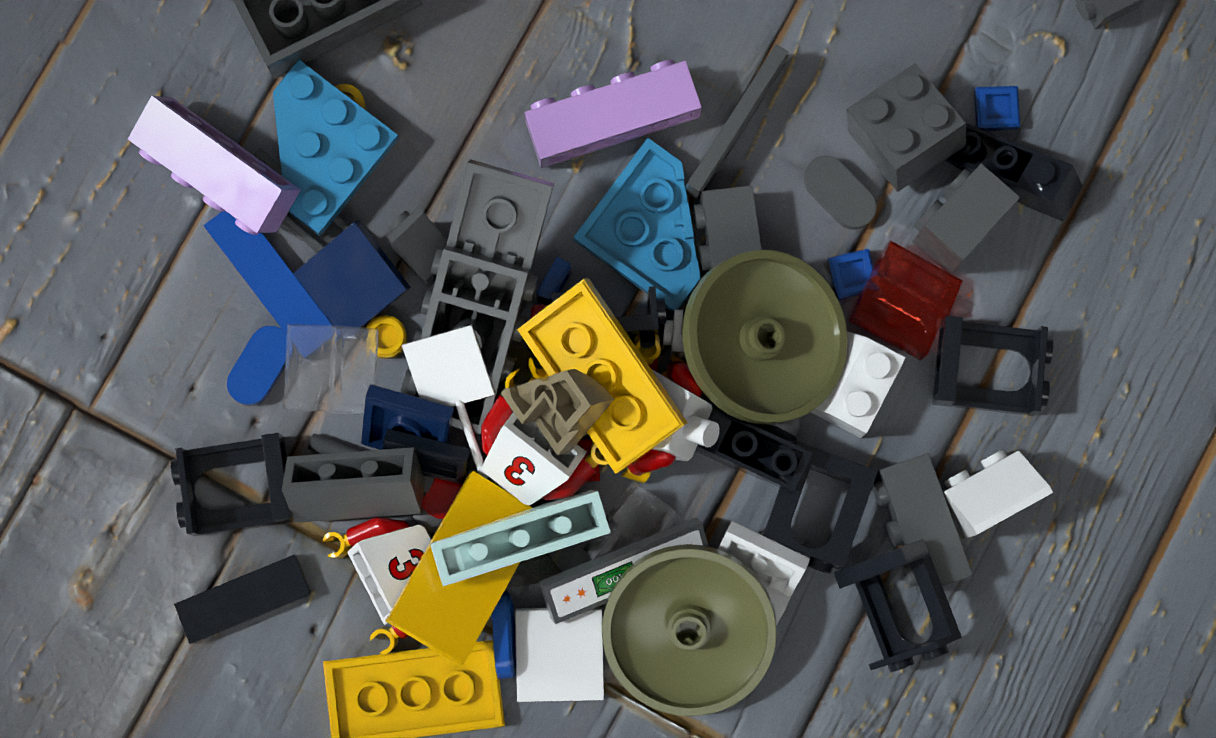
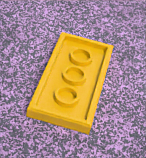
M589 278L581 280L517 329L548 376L576 369L596 380L615 399L587 431L615 474L624 470L688 424Z
M472 471L465 480L430 543L533 507L524 505L512 494ZM429 543L385 621L461 666L465 663L520 562L442 586Z
M493 640L476 642L465 663L461 666L431 648L323 661L331 738H417L505 726L500 679L497 678Z

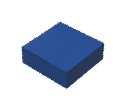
M1018 86L975 88L974 102L977 128L985 131L1018 130L1020 128Z
M869 249L827 259L835 295L838 300L879 290Z
M556 257L536 292L538 301L545 305L552 303L551 293L561 292L571 274L570 263Z

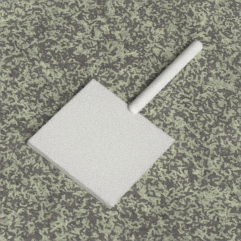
M465 326L403 344L402 348L419 398L449 407L456 406L478 473L488 479V475L482 469L484 461L464 403L495 395L473 326Z

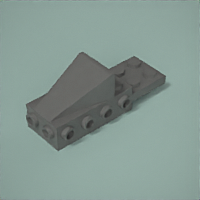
M470 159L467 162L447 245L444 249H437L433 260L431 273L437 276L433 290L428 289L423 300L421 314L426 315L423 330L417 329L413 341L465 326H473L495 395L464 403L474 434H481V425L499 397L503 381H506V378L514 371L517 357L510 356L513 342L522 341V336L517 329L527 322L528 317L521 316L527 302H532L539 277L532 275L535 264L534 259L555 183ZM407 369L401 393L419 398L411 371ZM452 406L454 411L451 426L464 432L456 406Z

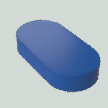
M264 326L258 329L250 338L227 378L228 392L238 403L245 406L258 405L270 394L293 354V343L283 329L276 326Z
M505 591L492 612L494 657L498 679H508L516 676L514 606L511 593Z

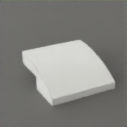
M731 521L718 550H722L739 559L757 575L770 596L777 625L788 605L791 595L808 566L810 558Z
M596 607L558 624H555L550 618L548 608H516L517 702L604 700L602 607Z

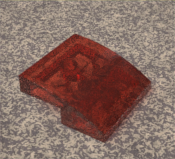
M889 241L867 279L848 321L921 361L929 354L941 320L945 316H949L963 280L895 242Z

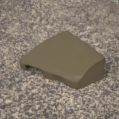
M576 369L566 370L552 376L529 381L525 384L508 387L501 392L521 424L535 422L557 456L569 453L615 400L596 380Z

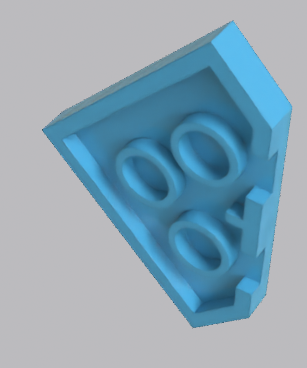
M298 60L273 91L281 173L284 178L301 189L288 212L321 237L396 144L399 136L305 63Z
M647 138L575 234L573 241L646 294H648L649 287L656 286V298H665V307L674 313L675 309H680L701 279L696 256L682 162Z

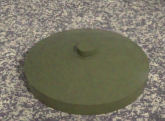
M773 250L749 251L717 264L707 272L695 287L689 298L683 319L684 353L695 382L706 397L719 409L746 422L774 424L797 419L808 414L823 403L831 394L841 377L845 365L848 345L847 328L842 308L834 291L814 268L804 261L783 252Z
M685 544L665 547L645 555L632 564L614 585L605 606L602 622V640L605 655L611 670L620 684L645 705L658 711L678 716H702L716 713L744 699L765 676L771 664L776 646L777 633L774 608L770 596L760 579L748 566L734 556L722 550L703 545Z

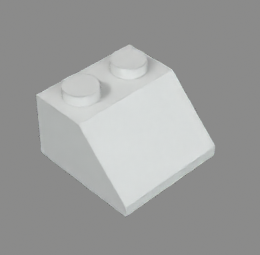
M847 331V356L841 377L831 394L811 413L862 438L867 434L906 357L867 337Z
M1002 449L981 461L985 468L970 477L967 470H964L944 481L947 490L943 491L955 527L962 540L985 531L1053 493L1048 483L1020 451L1007 456Z

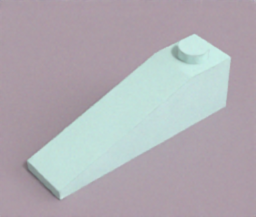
M587 490L574 494L572 497L558 499L432 542L430 546L442 586H446L611 532L599 492Z

